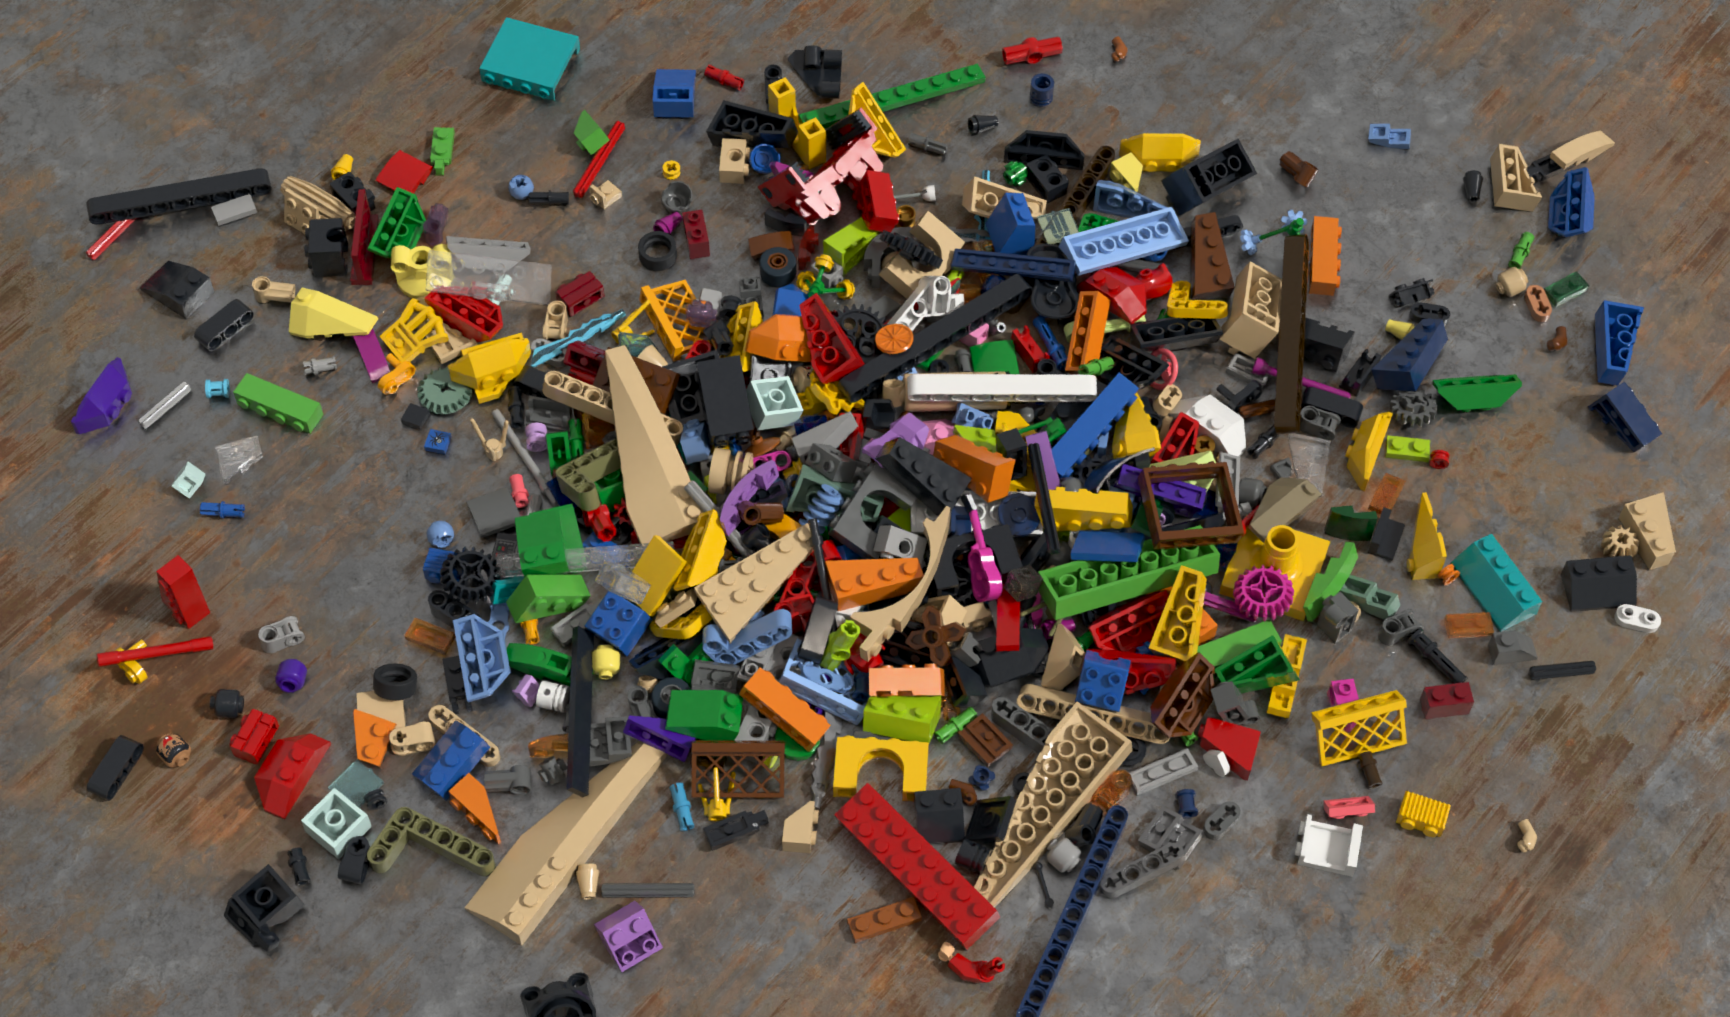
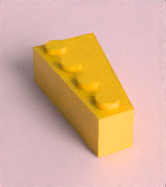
M1056 487V490H1049L1057 532L1131 527L1133 505L1129 493L1099 490L1098 494L1087 491V489H1079L1078 492L1065 491V487ZM1036 493L1035 509H1036V511H1037V514H1038L1039 519H1040V521H1041V524H1042V526H1043L1042 518H1041V513H1040V508H1039V503H1038V498H1037V493Z
M1181 565L1149 646L1153 654L1176 658L1177 663L1183 664L1197 653L1207 581L1202 572Z

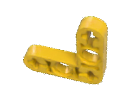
M1176 281L1172 284L1167 302L1168 316L1174 318L1221 319L1228 315V305L1226 302L1190 300L1191 284L1188 281Z
M701 603L686 618L677 617L661 628L653 620L649 627L655 637L688 639L700 631L713 618Z

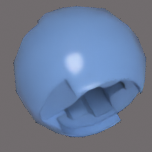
M526 175L514 176L508 185L511 196L517 200L529 198V193L533 192L534 189L533 182Z
M446 521L433 522L426 532L428 542L437 548L447 547L454 538L453 527Z

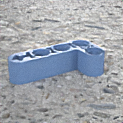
M779 609L747 624L744 629H741L731 643L728 642L717 625H707L703 629V650L715 662L735 665L789 638L792 635L791 613L788 610Z

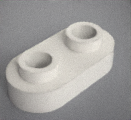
M1629 604L1619 606L1614 616L1618 625L1645 633L1657 631L1661 624V617L1657 612Z

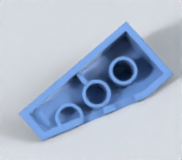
M1104 180L1097 182L1093 211L1133 218L1168 208L1119 183Z

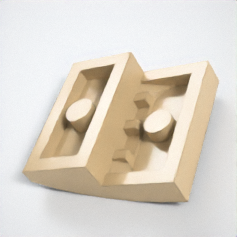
M374 691L356 693L357 710L396 723V728L406 727L404 700H387L376 695Z

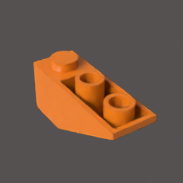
M468 773L448 791L451 799L449 802L456 811L462 810L466 814L465 817L473 826L477 824L482 829V834L489 841L493 839L499 845L501 840L485 787Z

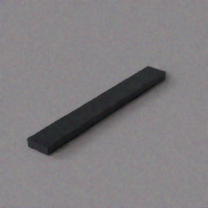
M576 626L573 628L566 790L580 797H585L589 795L594 634L580 626Z

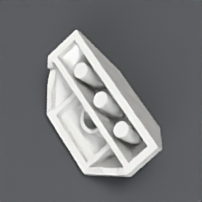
M1212 395L1179 400L1174 409L1168 414V416L1174 417V422L1180 412L1199 421L1197 437L1203 435L1211 437L1215 442L1214 451L1217 453L1225 452L1240 457L1246 451L1244 418Z

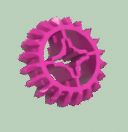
M1263 564L1260 569H1257L1255 566L1252 567V571L1245 569L1244 575L1239 574L1238 581L1234 584L1233 596L1235 604L1239 606L1240 612L1246 611L1245 615L1247 618L1253 615L1255 621L1258 617L1262 618L1264 622L1267 620V617L1274 621L1276 615L1282 617L1284 611L1288 612L1290 605L1293 603L1294 589L1292 588V581L1288 580L1287 574L1281 575L1282 571L1280 569L1274 571L1272 565L1269 569H1266Z

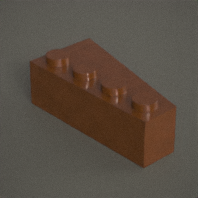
M1216 213L1195 215L1191 224V300H1214L1230 297L1235 286Z

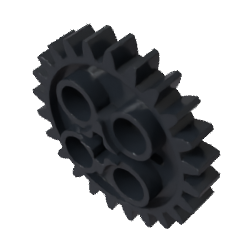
M883 230L879 238L888 244L887 247L899 252V255L914 263L917 261L927 267L930 265L939 269L943 262L941 258L934 255V251L924 247L923 244L908 236L904 237L896 232L892 234Z
M853 304L851 310L844 306L843 313L838 309L836 316L833 315V317L854 347L858 321H861L860 341L857 352L866 364L884 353L877 348L875 336L882 327L889 324L883 325L885 317L879 319L877 317L879 311L872 314V307H869L866 311L863 304H861L859 309ZM844 323H850L854 329H846ZM870 326L873 328L874 332L868 333L865 331L864 327ZM868 346L872 352L866 353L862 350V347Z

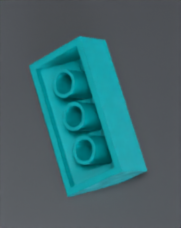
M1492 534L1473 542L1450 563L1455 566L1454 570L1460 572L1459 577L1500 632L1537 614L1543 601Z

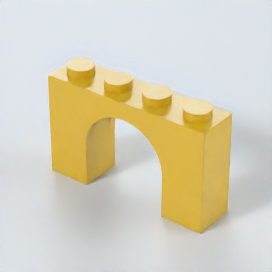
M786 77L769 84V112L793 118L798 134L791 146L808 169L826 162V130L817 118L800 124L796 109L795 89Z
M849 735L837 737L833 797L852 798L857 793L858 773L861 767L869 760L886 758L895 762L903 773L902 801L914 802L915 791H926L929 742L901 741L896 738L880 740L875 737L864 739Z

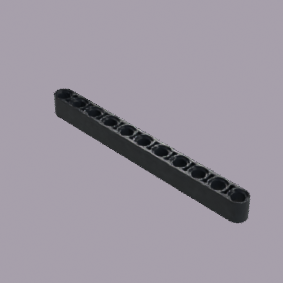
M1020 274L1011 276L913 335V343L906 351L898 354L883 353L844 376L838 382L837 388L850 403L859 401L882 387L885 380L897 378L1023 302L1032 294L1033 288Z

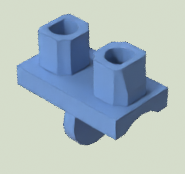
M958 403L956 414L951 423L991 429L993 418L989 414L963 403Z

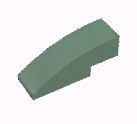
M1353 575L1348 577L1339 591L1349 601L1357 603L1361 610L1384 620L1394 616L1401 606L1398 594L1379 589L1376 582Z

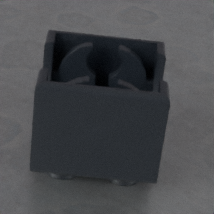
M341 218L311 219L309 221V228L305 229L308 245L304 246L305 257H308L309 269H313L315 277L346 276L348 265H345L343 252H348V240L343 220Z

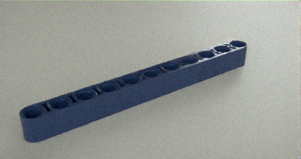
M1115 805L1108 810L1017 1010L1016 1017L1042 1016L1098 891L1101 880L1107 871L1126 828L1128 811L1123 806ZM1113 817H1118V818H1120L1122 821H1121V822H1115L1114 820H1112V818H1113ZM1103 837H1111L1113 841H1106ZM1095 856H1101V857H1103L1105 860H1103V861H1098V860H1096L1094 857H1095ZM1091 875L1095 877V880H1087L1085 876ZM1083 895L1087 899L1081 901L1077 899L1076 896ZM1074 915L1078 920H1069L1067 916ZM1065 935L1069 940L1061 941L1058 936ZM1051 955H1055L1059 957L1060 960L1054 962L1051 961L1048 957ZM1047 976L1051 980L1049 982H1043L1039 979V977ZM1036 996L1039 997L1042 1001L1039 1003H1034L1030 1000V998Z

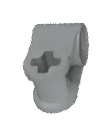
M289 616L262 627L258 633L262 649L266 653H275L301 643L305 639V635L299 630L297 625L298 619L295 616Z

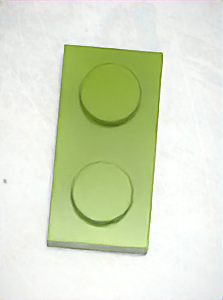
M1387 435L1385 458L1428 462L1430 459V440Z

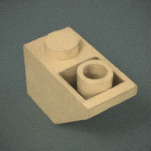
M809 801L784 820L783 851L810 853L811 845H816L817 831H813V824H818L819 810H815V801Z

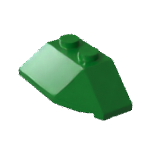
M399 187L396 188L369 244L368 251L385 258H391L392 248L395 246H405L409 249L416 247L427 223L416 194Z
M1516 374L1446 378L1432 381L1438 393L1457 410L1468 412L1472 409L1491 410L1492 408L1500 407L1522 387V382Z

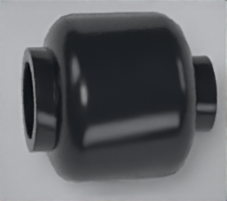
M219 689L215 696H211L210 709L214 710L217 718L236 719L239 714H243L244 696H241L239 690Z

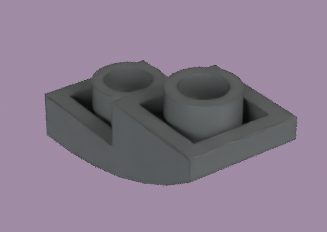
M760 277L740 278L742 305L756 301L761 316H764Z
M885 295L869 307H872V314L879 311L877 317L879 319L885 317V320L888 321L902 305Z

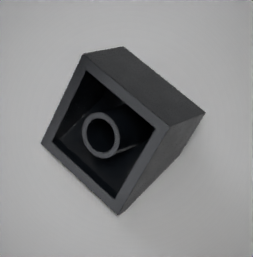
M961 788L915 791L914 808L917 832L931 845L963 842L965 830Z
M269 864L232 895L260 930L287 921L305 906Z

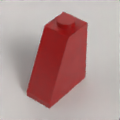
M1207 717L1206 724L1200 725L1198 737L1202 738L1200 747L1207 752L1209 750L1223 751L1230 765V770L1243 780L1248 781L1261 731Z

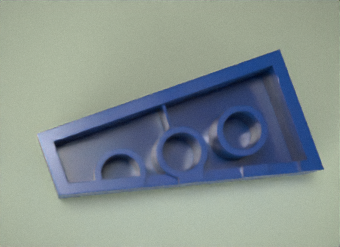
M1604 300L1595 313L1597 378L1599 383L1618 386L1628 372L1632 349L1636 341V333L1644 307Z

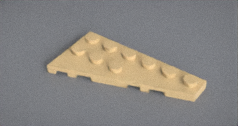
M808 523L694 587V592L729 643L735 639L740 630L746 627L749 620L779 590L782 583L793 574L801 562L803 563L812 553L813 547L810 546L809 538L811 534Z

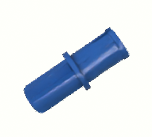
M225 501L221 503L202 502L200 504L201 515L220 516V518H244L245 513L242 512L245 511L244 504H225Z

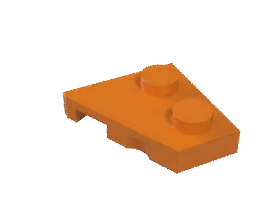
M354 709L357 759L380 767L390 744L389 735L396 728L397 724Z

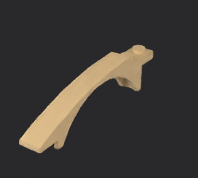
M946 506L934 522L928 518L923 522L925 528L923 534L928 539L930 560L924 577L917 587L905 598L891 606L875 611L853 612L850 616V620L860 627V633L867 636L860 646V656L867 662H869L872 656L878 655L882 647L881 644L885 639H890L895 629L899 632L903 631L921 604L936 573L947 539L951 519L950 507Z

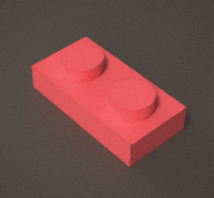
M1369 796L1323 800L1325 812L1334 819H1342L1347 815L1362 817L1368 815V813H1375V803Z

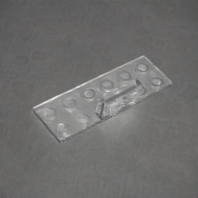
M429 250L426 291L473 296L477 299L490 298L496 301H516L549 305L552 266L550 264Z

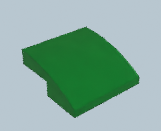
M1013 340L987 342L969 348L973 372L1009 371L1010 374H1019Z

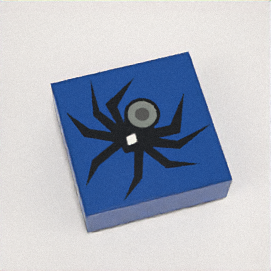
M430 429L424 445L425 451L446 454L452 438L451 433Z

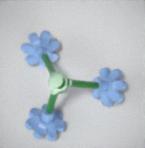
M1291 209L1287 211L1288 217H1281V222L1285 223V225L1278 230L1253 236V233L1247 231V229L1242 230L1240 240L1244 242L1241 246L1242 250H1248V254L1251 256L1257 252L1256 244L1262 242L1263 239L1283 232H1287L1290 236L1300 235L1305 231L1303 225H1307L1308 221L1306 218H1302V211H1297L1295 214Z

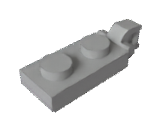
M602 599L594 605L593 603H585L550 628L552 634L563 647L572 642L574 627L580 626L586 629L584 625Z

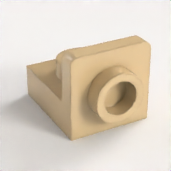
M609 180L598 188L593 184L589 186L591 201L603 209H606L622 197V191Z

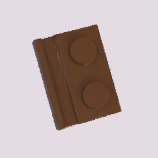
M983 713L966 725L962 731L960 730L957 735L987 768L1013 747V744Z

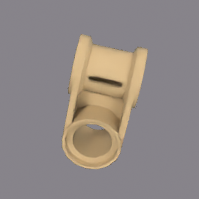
M553 301L548 305L546 320L543 325V339L566 338L568 316L566 306L562 301Z
M419 722L414 725L396 728L389 735L391 749L398 756L428 751L436 745L432 726L429 722Z

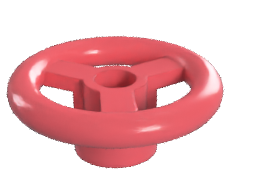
M1165 348L1154 350L1151 353L1155 357L1162 354L1161 360L1169 364V367L1161 374L1165 383L1158 384L1154 381L1150 385L1156 390H1163L1167 385H1172L1178 374L1177 359L1170 350Z

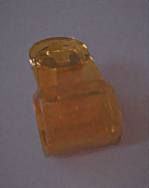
M1121 769L1115 771L1094 792L1091 801L1101 805L1106 809V813L1110 807L1119 805L1130 792L1132 782L1130 773ZM1123 781L1126 785L1118 786L1116 782Z

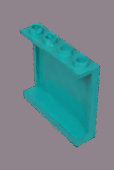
M506 17L479 68L481 81L554 101V90L573 54L578 55L580 51L579 36Z

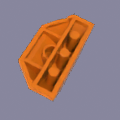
M775 314L756 328L754 327L749 330L745 348L746 352L774 360L811 362L812 360L811 352L807 345L808 338L802 316Z

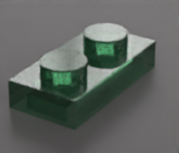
M1576 271L1545 287L1544 291L1548 300L1557 307L1587 291L1590 285Z

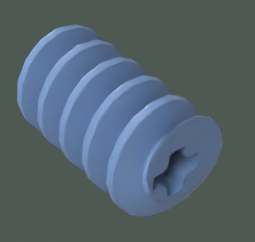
M827 484L821 485L825 492L820 490L817 492L820 499L815 497L812 499L816 506L808 505L811 513L806 511L803 513L807 520L799 519V523L803 526L808 523L809 519L817 518L820 534L824 533L825 527L830 524V520L834 518L835 513L839 510V506L844 502L842 495Z

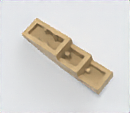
M1596 131L1562 145L1551 152L1550 158L1560 167L1566 169L1572 164L1576 166L1583 161L1589 162L1614 146L1615 142L1602 131Z

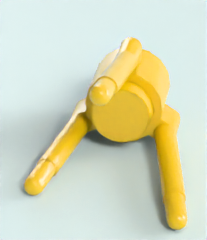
M647 300L638 309H635L620 326L611 332V336L617 344L623 345L625 343L629 346L633 342L655 333V330L652 329L631 338L633 332L628 326L649 305L650 300Z
M715 767L713 769L714 799L710 800V804H708L706 797H701L704 807V816H708L710 821H721L726 819L727 815H730L732 797H726L725 803L723 799L719 798L718 768ZM732 772L731 777L735 780L736 773ZM731 780L729 781L727 792L734 788V783ZM699 783L697 785L699 792H704L702 784Z

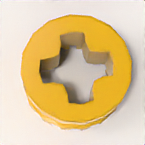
M669 160L663 164L662 174L664 178L674 180L680 176V165L678 162Z

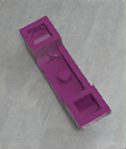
M373 328L368 335L353 336L372 384L378 382L384 375L390 373V369Z

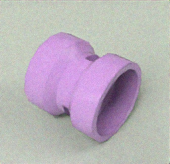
M542 423L527 425L525 428L526 436L528 437L526 440L527 449L532 452H541L547 449L546 425Z

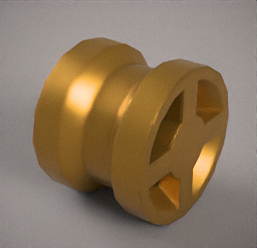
M1205 435L1197 437L1194 454L1211 450L1213 455L1215 449L1214 440Z

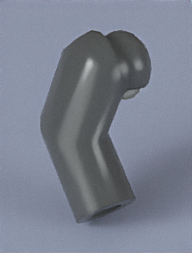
M993 319L987 323L991 335H997L1006 330L1005 324L1002 322L998 323V319Z

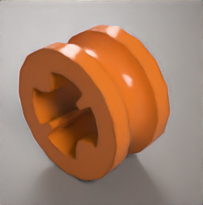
M1453 564L1443 568L1437 576L1439 579H1443L1444 585L1452 583L1460 575L1458 570H1454L1455 566Z

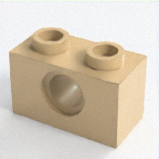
M722 138L719 167L720 183L744 184V178L749 174V164H746V160H749L750 148H747L746 139Z

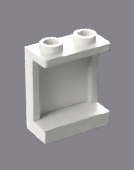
M1307 814L1305 822H1300L1298 835H1302L1301 842H1297L1295 856H1299L1297 865L1353 877L1357 868L1363 825L1353 824L1352 829L1312 821V815Z

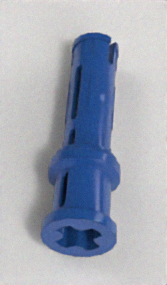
M1042 316L1036 317L1033 320V325L1046 345L1050 359L1055 362L1058 369L1065 372L1067 362L1065 347L1058 343L1045 318Z

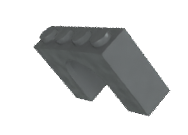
M870 462L863 472L866 474L862 481L859 479L852 488L854 494L851 499L847 497L840 508L843 511L840 516L835 515L829 526L832 528L828 534L863 559H878L881 554L873 551L877 534L865 525L861 517L860 509L863 499L868 495H881L906 511L912 506L917 497L887 469L881 468L878 462Z

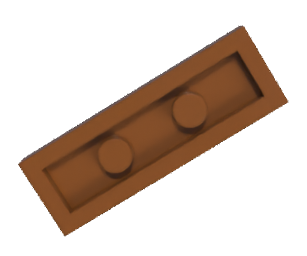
M914 897L848 918L847 924L854 942L858 943L922 921V916Z

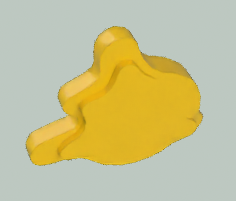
M814 370L810 373V389L826 405L830 413L838 414L840 409L850 412L853 407L862 409L865 405L863 399L850 403L837 388L839 380L834 381V383L822 384Z

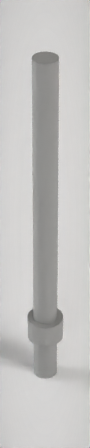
M496 409L492 412V416L503 430L506 420L499 409ZM508 424L506 436L538 482L540 491L548 497L553 506L559 505L561 501L554 492L553 485L549 480L545 479Z

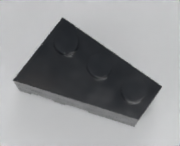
M1306 318L1304 356L1321 364L1326 369L1337 372L1349 354L1355 331L1349 330L1346 333L1337 330V326L1331 325L1329 328L1320 325V321Z

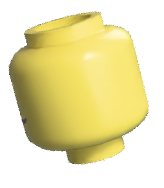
M600 645L592 652L593 673L598 675L600 679L608 680L620 671V653L614 646Z

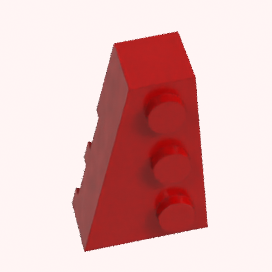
M866 170L852 198L858 201L857 208L863 211L862 218L868 230L881 232L885 230L891 233L894 226L899 222V214L896 210V199L893 195V183L890 180L889 173Z
M1180 412L1163 440L1161 449L1154 455L1150 464L1193 455L1197 441L1199 421Z

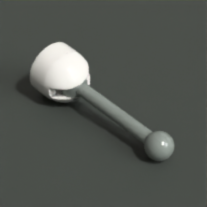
M934 185L924 187L921 193L895 195L894 198L922 197L925 201H936Z

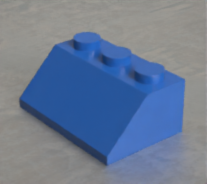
M455 720L413 771L412 775L447 801L450 797L448 791L471 772L489 750L490 746L467 726Z

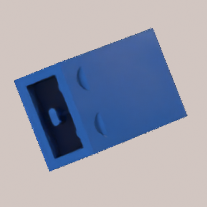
M656 70L653 87L654 117H694L696 70Z

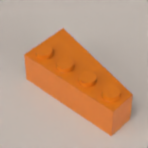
M918 558L825 561L830 590L834 601L838 602L837 611L907 594L913 591L924 577Z

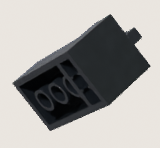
M1238 138L1180 168L1162 179L1161 182L1168 193L1165 197L1169 204L1173 202L1181 216L1258 173Z

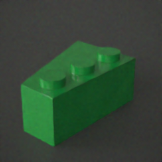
M1273 635L1215 668L1221 683L1232 681L1241 694L1300 680L1282 647Z

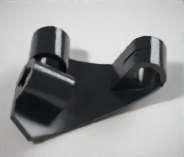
M809 45L805 46L804 50H795L787 58L799 76L819 98L839 99L842 50H822L819 46Z
M1155 447L1099 464L1089 474L1083 489H1087V491L1098 494L1099 490L1109 491L1106 479L1108 477L1112 479L1117 478L1123 464L1139 469L1149 468V453L1156 451Z

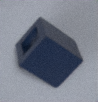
M954 506L953 510L950 511L949 537L971 532L970 515L965 506Z

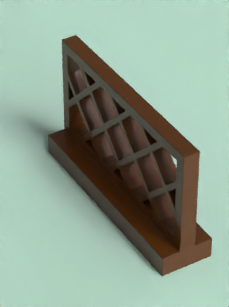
M692 740L691 797H714V792H711L714 789V782L706 773L716 765L724 773L719 779V783L727 776L736 785L730 792H723L719 788V797L784 798L785 742L774 740ZM696 756H707L713 763L703 772L696 765ZM711 756L719 757L716 760H714ZM723 756H730L736 762L727 772L717 763ZM734 756L742 757L739 760H737ZM746 756H753L759 762L750 772L740 763ZM757 756L765 757L762 760H760ZM770 756H780V765L773 772L763 763ZM737 765L747 773L739 783L729 775ZM760 765L770 773L762 783L752 775ZM696 769L701 773L697 778ZM780 770V775H779V778H778V777L775 775V773ZM704 776L712 786L706 792H696V783ZM749 776L759 785L753 792H746L740 786ZM773 776L779 782V792H769L763 785ZM737 788H739L742 792H734V791H735ZM760 788H762L765 792H757V791H758Z

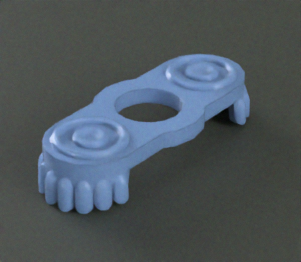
M492 603L490 605L491 615L488 623L493 625L495 622H502L504 628L501 631L505 639L506 633L509 630V608L507 603Z
M812 661L805 662L802 666V677L829 690L846 693L854 685L853 678L848 673L841 676L829 669L814 667ZM820 675H828L832 682L824 684L820 680Z

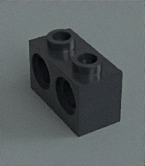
M1047 154L1026 164L1028 171L1026 178L1042 199L1047 200L1046 204L1067 194L1068 178L1059 171L1056 162L1051 160Z
M350 171L329 183L332 195L354 212L355 216L359 189H365L370 212L375 209L374 194L370 189L366 190L361 179L358 176L355 177Z

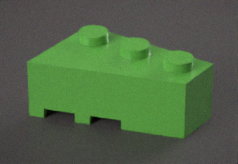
M526 575L506 603L515 623L577 610L586 603L591 595L582 575Z

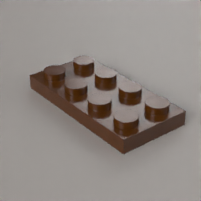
M631 355L660 413L665 414L681 374ZM604 356L592 386L610 393V381Z

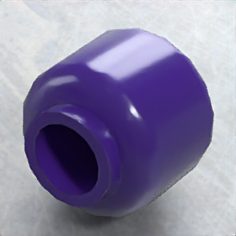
M297 659L282 661L278 666L275 677L277 686L282 691L288 693L301 690L306 680L307 668Z

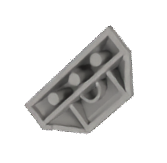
M446 236L447 248L465 268L472 271H481V269L490 270L494 273L508 271L530 254L528 242Z

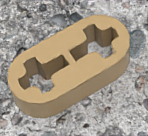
M1173 384L1167 385L1153 402L1154 410L1161 416H1167L1181 399V390Z

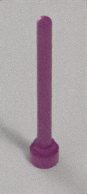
M1257 357L1251 373L1258 376L1260 374L1265 375L1266 373L1277 377V368L1268 366L1264 359ZM1303 377L1302 386L1315 387L1347 398L1351 397L1348 392Z

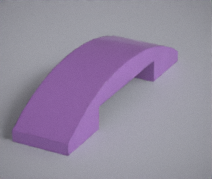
M1047 431L1025 436L1027 446L1030 443H1038L1040 446L1048 489L1056 490V487H1061Z
M770 460L749 472L730 492L720 516V523L725 536H729L741 522L737 506L742 501H749L759 488L767 491L778 478L779 473L775 461Z

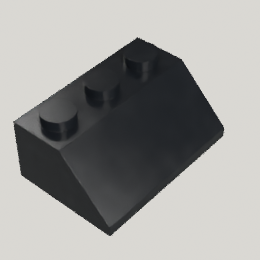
M1632 555L1566 561L1561 577L1571 612L1613 609L1623 604L1637 605V573Z

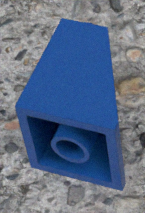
M1005 193L985 223L995 252L1027 255L1028 250L1035 245L1034 220L1023 193Z

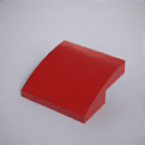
M399 150L383 167L376 181L393 191L399 187L414 194L420 183L424 185L433 167Z

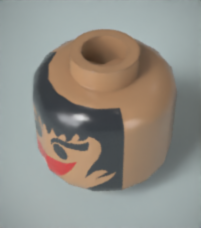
M166 734L157 742L156 754L168 767H181L189 761L191 747L179 734Z

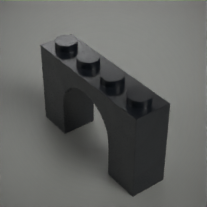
M995 525L989 529L982 530L986 547L992 549L1002 584L1022 580L1024 569L1009 525ZM973 531L964 535H952L946 539L938 568L931 581L936 597L956 596L959 594V582L953 563L960 555L971 552V546L976 543ZM928 542L923 555L926 567H928L930 560Z

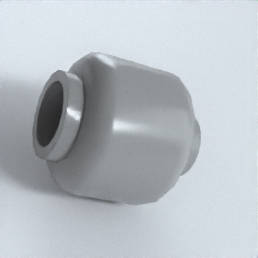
M1063 838L1060 841L1055 839L1047 847V850L1050 851L1047 855V861L1060 873L1066 871L1070 873L1082 860L1080 858V849L1068 838Z

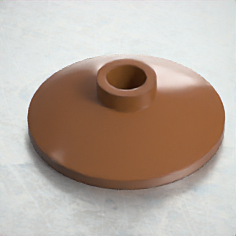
M762 436L753 438L750 441L751 446L743 453V460L747 452L753 453V458L769 452L781 442L780 438L769 437L763 439Z

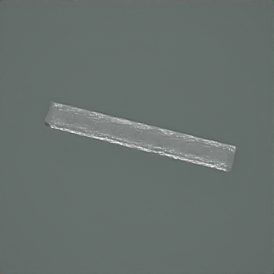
M673 541L666 542L670 547L674 549ZM649 543L566 549L569 571L563 573L634 568ZM519 552L496 554V567H500L496 570V573L501 578L524 576L521 570Z

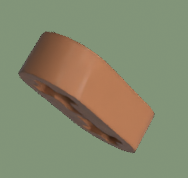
M1529 286L1524 299L1531 316L1538 322H1545L1551 315V304L1541 286Z

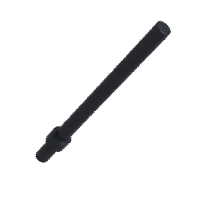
M817 518L809 519L808 523L811 534L809 540L810 546L814 550L822 597L832 600L822 545H824L823 537L819 533ZM835 617L830 630V634L837 630Z

